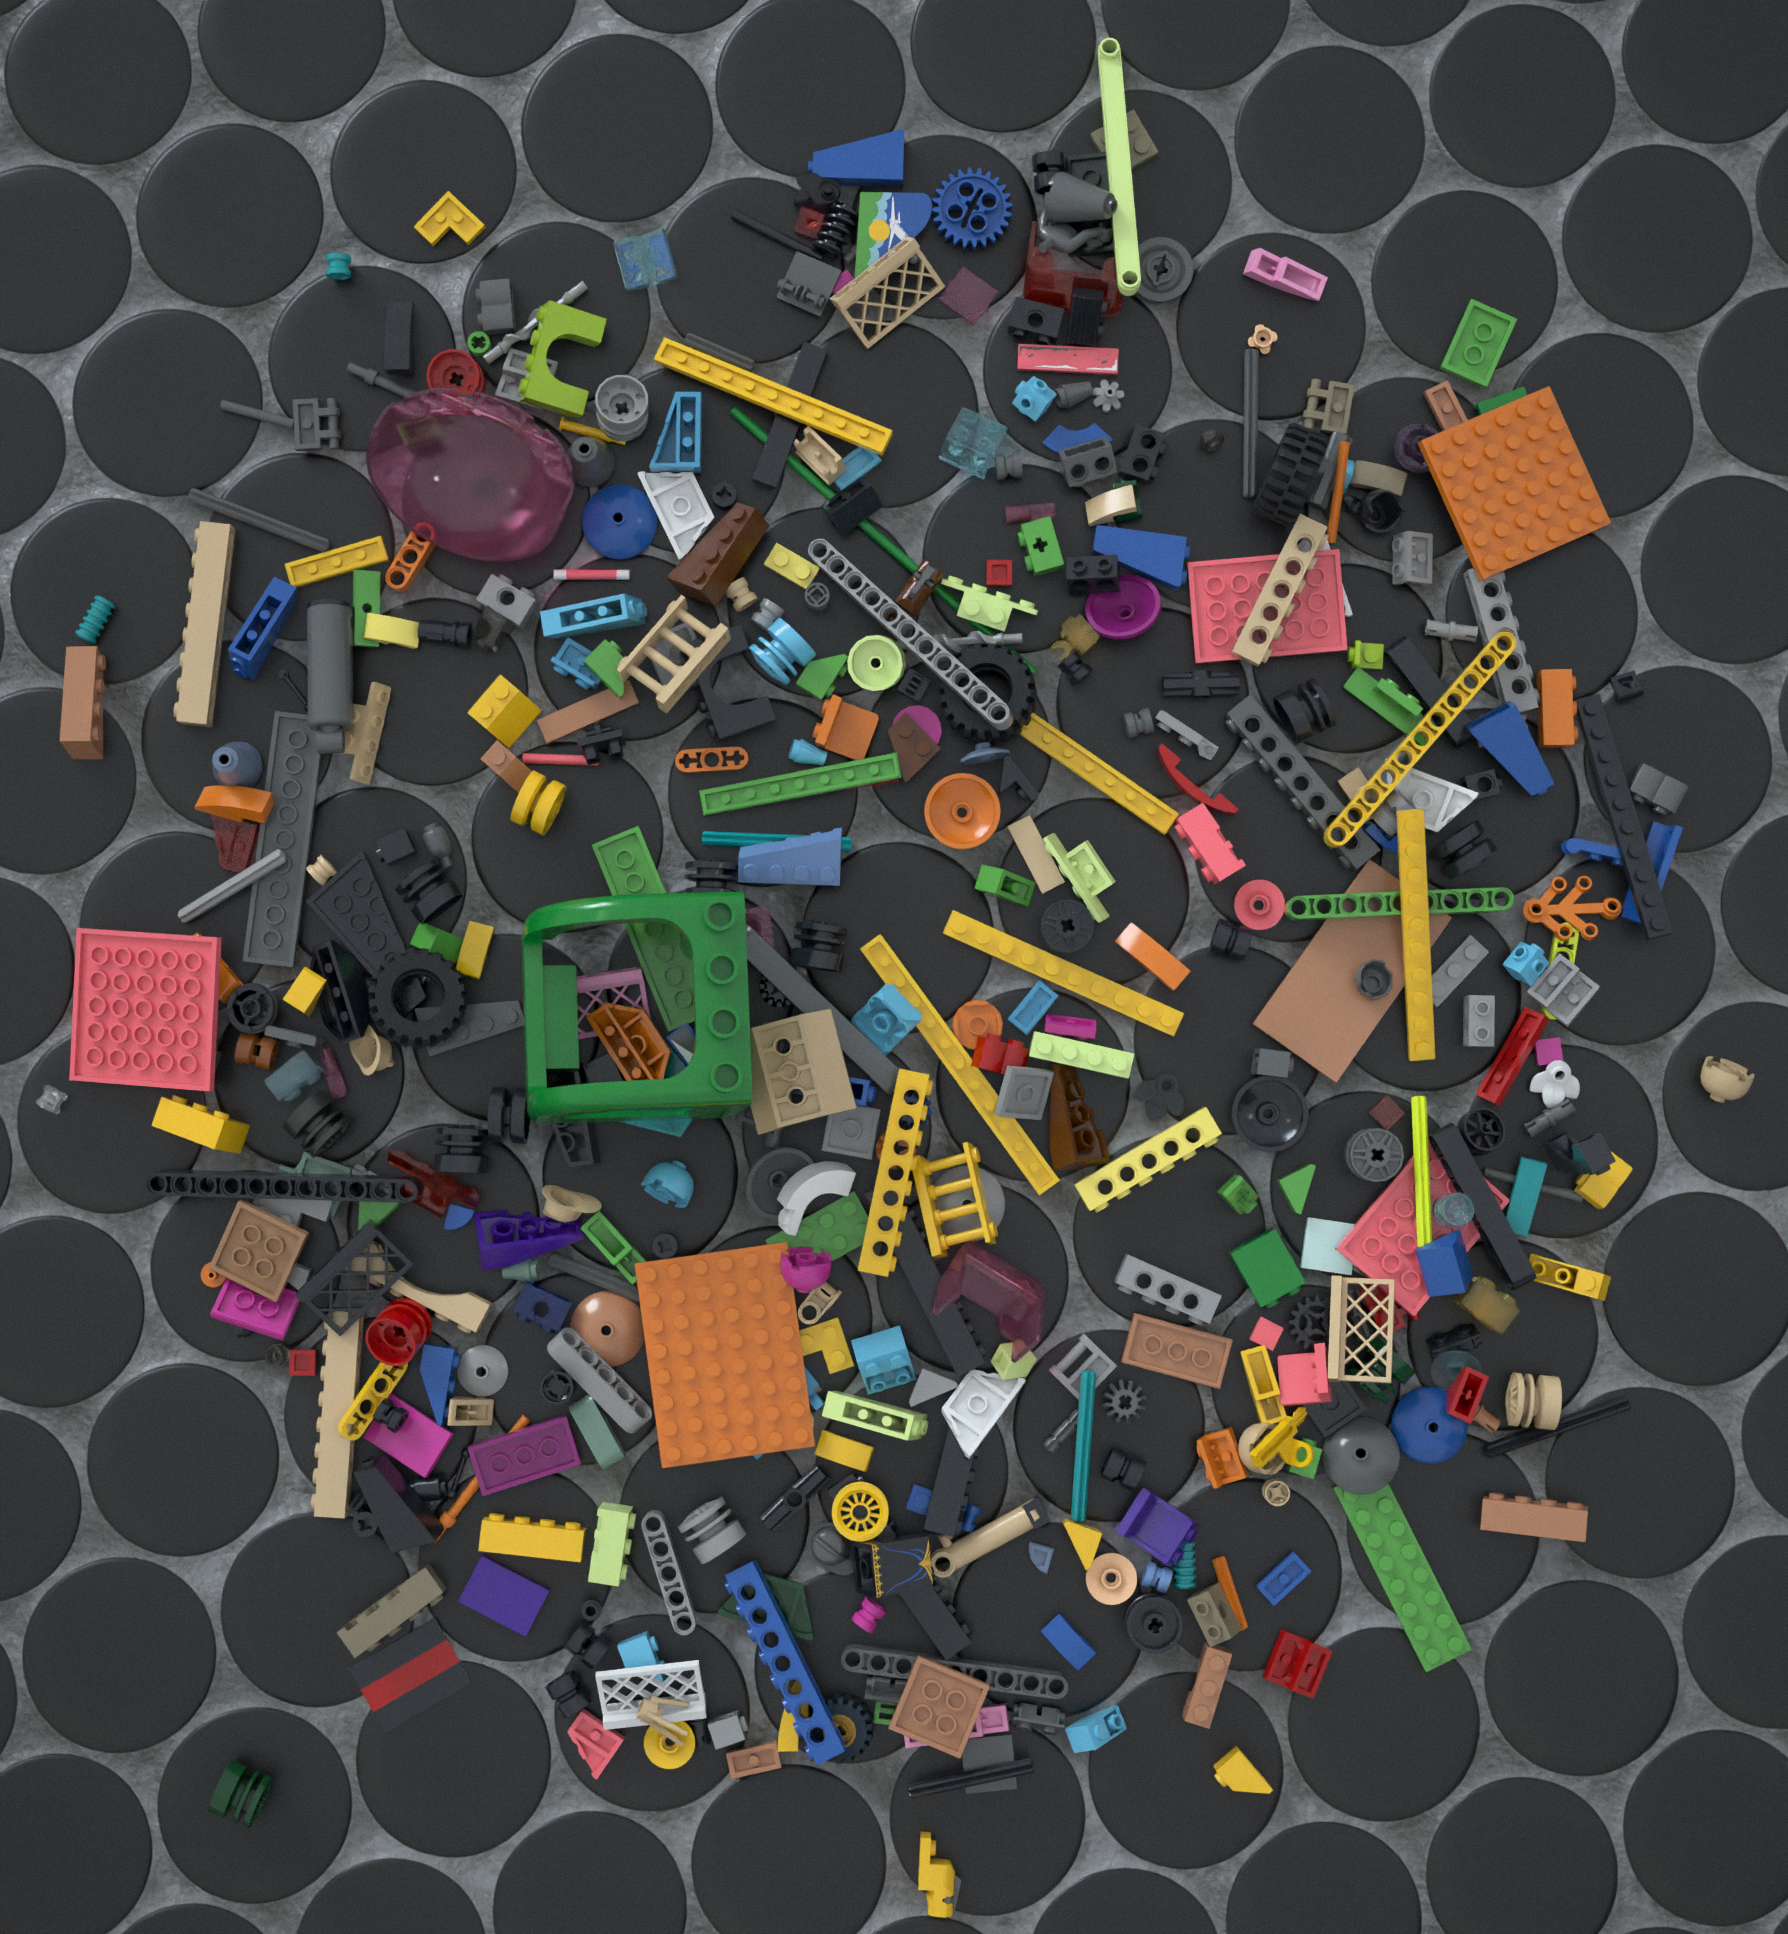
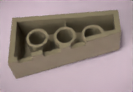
M428 1564L345 1624L337 1634L353 1657L356 1658L365 1650L370 1652L381 1644L380 1639L385 1635L391 1637L402 1629L400 1624L407 1619L412 1622L423 1613L421 1609L428 1603L432 1607L444 1598L442 1593L447 1588L431 1565Z

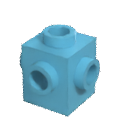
M1033 376L1029 381L1025 382L1023 380L1014 391L1017 396L1012 404L1021 413L1029 416L1036 422L1047 411L1057 393L1051 390L1044 381Z
M1520 941L1502 965L1514 979L1532 986L1549 965V962L1543 956L1545 952L1538 945L1532 943L1530 946Z

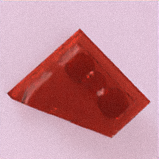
M211 814V822L214 824L216 834L214 836L215 844L219 850L218 860L220 868L238 873L242 872L250 866L260 826L244 821L241 823Z

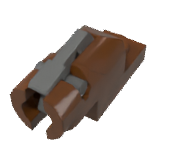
M923 560L894 603L915 620L944 574L939 569L935 570L930 566L929 562ZM890 614L887 621H894L898 614Z

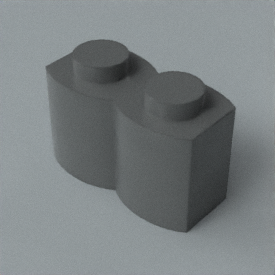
M510 278L480 281V289H476L477 304H481L482 312L477 315L479 328H483L487 335L516 333L514 295Z
M1644 763L1639 765L1628 786L1634 802L1640 805L1648 803L1653 806L1652 811L1664 817L1667 814H1675L1688 789V786Z

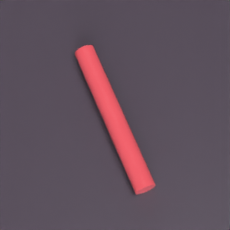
M523 753V763L599 766V762L588 765L584 755Z

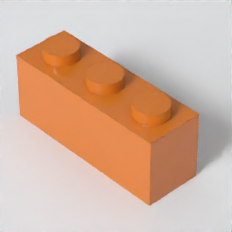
M1572 669L1540 670L1536 673V688L1540 696V703H1538L1539 707L1537 708L1538 748H1569L1574 745V741H1577L1578 729L1577 726H1574L1573 716L1577 714V703L1573 701L1576 677L1572 676Z

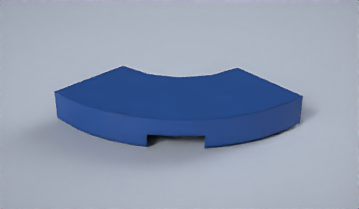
M1095 423L1086 429L1078 431L1068 430L1058 425L1042 442V445L1053 453L1058 454V450L1104 436L1107 437L1110 443L1113 439Z

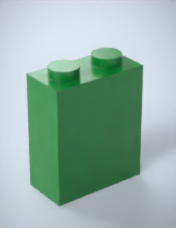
M1274 1228L1228 1252L1259 1307L1265 1306L1268 1309L1280 1302L1279 1297L1286 1293L1288 1296L1298 1293L1302 1290L1301 1285L1306 1283L1277 1230Z

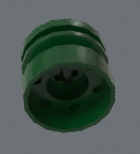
M1378 1337L1369 1343L1378 1354L1387 1347ZM1368 1346L1364 1348L1370 1357L1368 1361L1356 1356L1365 1366L1376 1357ZM1393 1351L1392 1381L1395 1379L1405 1385L1416 1372ZM1387 1352L1382 1356L1385 1361L1387 1360ZM1380 1359L1368 1369L1375 1377H1386V1366ZM1352 1364L1346 1367L1353 1376L1363 1369L1358 1370ZM1364 1372L1361 1376H1370V1375H1369L1367 1372ZM1355 1382L1372 1398L1378 1399L1386 1405L1390 1402V1398L1383 1392L1386 1388L1394 1395L1398 1393L1391 1383Z
M231 1760L218 1782L208 1811L225 1818L233 1808L235 1809L233 1822L238 1823L243 1814H246L242 1826L250 1828L257 1817L260 1816L267 1802L272 1777L265 1775L261 1783L258 1784L261 1772L256 1770L251 1778L247 1780L245 1778L248 1767Z

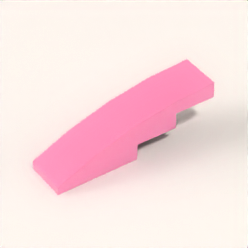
M1006 1703L982 1706L969 1738L982 1737L987 1733L1009 1731L1010 1725ZM904 1735L906 1748L928 1746Z

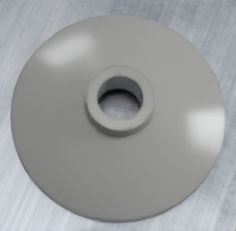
M488 1345L475 1346L466 1351L461 1357L459 1368L457 1369L458 1379L463 1388L476 1396H489L498 1392L506 1383L509 1372L508 1363L504 1355L498 1349ZM479 1367L486 1369L485 1376L478 1375L477 1369Z

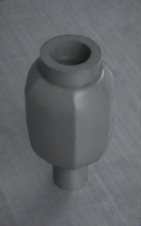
M437 822L424 827L423 841L431 856L439 859L444 869L452 866L453 863L449 857L451 844L444 828L438 827Z

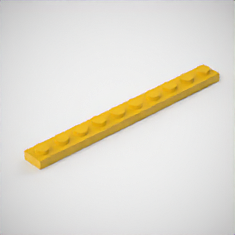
M665 337L654 357L655 363L881 456H883L893 435V431Z
M1420 808L1396 811L1408 1059L1410 1061L1435 1059L1424 810Z
M954 910L942 933L1174 1037L1184 1013Z

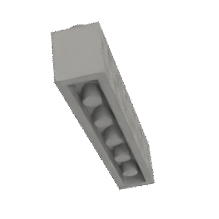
M1474 568L1469 569L1463 575L1483 646L1485 647L1500 632H1509L1516 639V647L1507 657L1514 660L1515 669H1508L1504 661L1492 675L1500 705L1511 701L1517 706L1520 714L1533 711L1539 707L1540 696L1536 688L1533 689L1531 679H1533L1532 668L1530 664H1526L1524 657L1526 647L1523 640H1519L1517 633L1519 630L1518 619L1512 615L1510 608L1512 606V598L1510 593L1505 591L1503 584L1505 582L1504 571L1479 581ZM1485 586H1491L1494 589V597H1488L1484 593ZM1492 610H1497L1501 613V621L1492 619ZM1497 640V647L1502 651H1506L1507 645H1501ZM1513 682H1518L1522 686L1521 694L1513 692L1511 687Z

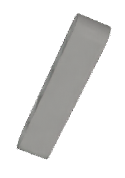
M564 1328L548 1343L547 1350L554 1360L623 1430L628 1433H635L651 1419L652 1411L648 1404L576 1331L571 1328Z
M651 1510L642 1520V1531L672 1626L678 1634L688 1635L692 1633L696 1626L697 1615L666 1517L661 1511ZM650 1517L658 1518L661 1524L660 1528L651 1529L647 1524V1519ZM657 1542H665L668 1546V1552L665 1554L658 1553L655 1549V1544ZM666 1566L673 1567L676 1571V1576L666 1578L662 1571L663 1568ZM673 1591H679L683 1594L684 1600L680 1603L673 1602L670 1594ZM688 1616L692 1621L691 1626L682 1627L678 1623V1618Z

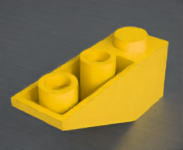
M1530 1254L1529 1261L1536 1273V1279L1533 1281L1605 1301L1611 1276Z

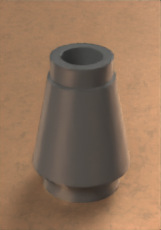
M1089 381L1061 384L1059 388L1054 389V392L1057 393L1055 401L1059 408L1065 407L1068 409L1093 395V389Z

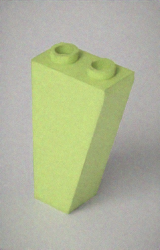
M828 1391L822 1413L823 1417L907 1441L921 1439L922 1435L926 1434L929 1422L926 1420V1413L839 1391Z

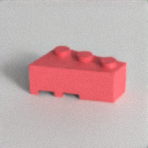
M1201 803L1175 820L1177 825L1174 828L1181 839L1185 838L1189 843L1190 847L1187 849L1195 861L1199 860L1202 864L1203 869H1201V872L1208 883L1212 881L1215 885L1246 866L1242 859H1237L1232 851V844L1229 840L1226 841L1219 830V825L1204 803Z

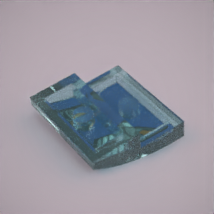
M661 228L642 236L635 234L613 242L626 291L642 289L678 278L664 229Z

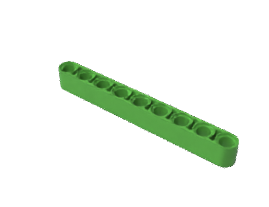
M1504 887L1428 890L1429 915L1500 912L1512 906L1514 896L1511 890ZM1400 892L1296 896L1286 902L1284 912L1289 919L1295 921L1401 916V911L1393 906V900L1396 897L1400 898ZM1497 893L1505 897V904L1503 906H1499L1495 902V895ZM1472 894L1477 895L1480 899V904L1477 908L1473 907L1469 902ZM1446 895L1453 897L1455 901L1452 909L1444 904ZM1370 898L1377 900L1379 903V909L1376 912L1368 908ZM1345 899L1350 900L1354 905L1351 913H1347L1342 907ZM1296 901L1302 904L1303 912L1301 915L1293 913L1291 909L1293 902ZM1318 901H1325L1328 904L1329 908L1326 914H1322L1317 910Z

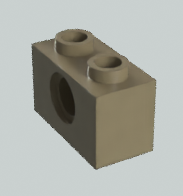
M1219 1582L1198 1590L1187 1599L1210 1647L1233 1638L1242 1629Z

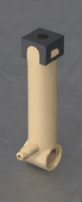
M1036 1495L1021 1503L1022 1505L953 1543L948 1538L937 1536L943 1548L935 1550L930 1557L935 1575L942 1578L948 1577L955 1570L1033 1528L1037 1529L1050 1522V1518L1038 1496ZM939 1557H946L949 1559L950 1564L947 1568L940 1569L935 1565L936 1560Z

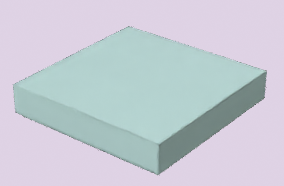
M1307 1217L1300 1268L1352 1275L1353 1264L1335 1248L1355 1224Z

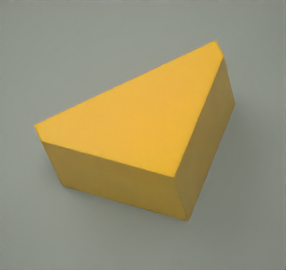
M304 967L283 1000L310 1017L327 980Z
M1068 1518L1063 1519L1062 1522L1085 1570L1090 1569L1102 1536L1101 1530Z

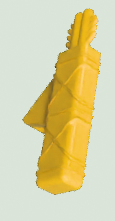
M1298 1407L1293 1412L1292 1417L1286 1416L1251 1450L1250 1458L1253 1466L1258 1468L1264 1467L1277 1452L1286 1464L1299 1468H1305L1311 1464L1314 1456L1311 1445L1293 1439V1436L1298 1432L1296 1426H1300L1307 1415L1305 1407ZM1304 1447L1307 1451V1458L1305 1461L1299 1462L1297 1452L1300 1448Z

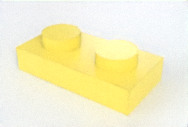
M778 543L775 544L764 563L765 567L804 590L812 584L820 571L819 567Z

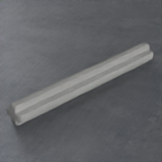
M280 849L272 852L179 910V919L183 923L192 921L285 863V854Z

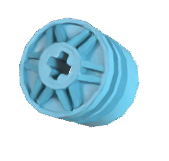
M778 618L767 629L773 640L769 642L759 637L758 642L764 649L761 650L755 644H752L749 650L755 657L758 665L769 676L787 686L791 681L784 671L786 670L796 677L798 673L792 663L795 661L805 667L816 656V653L790 625L781 618Z

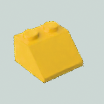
M500 674L467 713L510 749L542 710Z

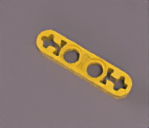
M408 1362L398 1366L397 1369L392 1368L393 1366L379 1363L339 1421L337 1430L342 1438L352 1441L362 1436L373 1420L374 1412L385 1398H388L405 1373ZM383 1371L389 1372L388 1374L392 1375V1378L383 1374ZM383 1378L386 1382V1387L382 1392H377L374 1387L375 1382ZM364 1400H369L371 1402V1409L368 1413L362 1414L360 1404ZM354 1413L356 1416L363 1418V1420L359 1421L353 1417ZM348 1424L353 1425L355 1429L353 1433L348 1432L349 1430L346 1428Z

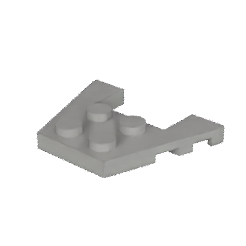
M254 1198L252 1204L299 1227L303 1213L325 1222L328 1221L335 1201ZM296 1263L288 1282L299 1290L310 1279L313 1269Z

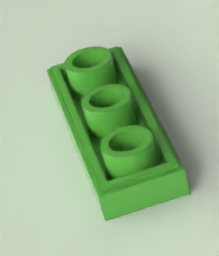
M354 570L353 646L378 648L379 642L363 638L368 613H365L362 607L363 605L366 606L368 613L380 615V572Z

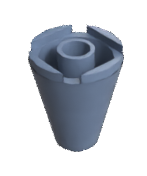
M234 741L225 744L215 751L212 758V770L215 779L220 785L253 788L262 776L263 763L260 753L252 745L246 742Z

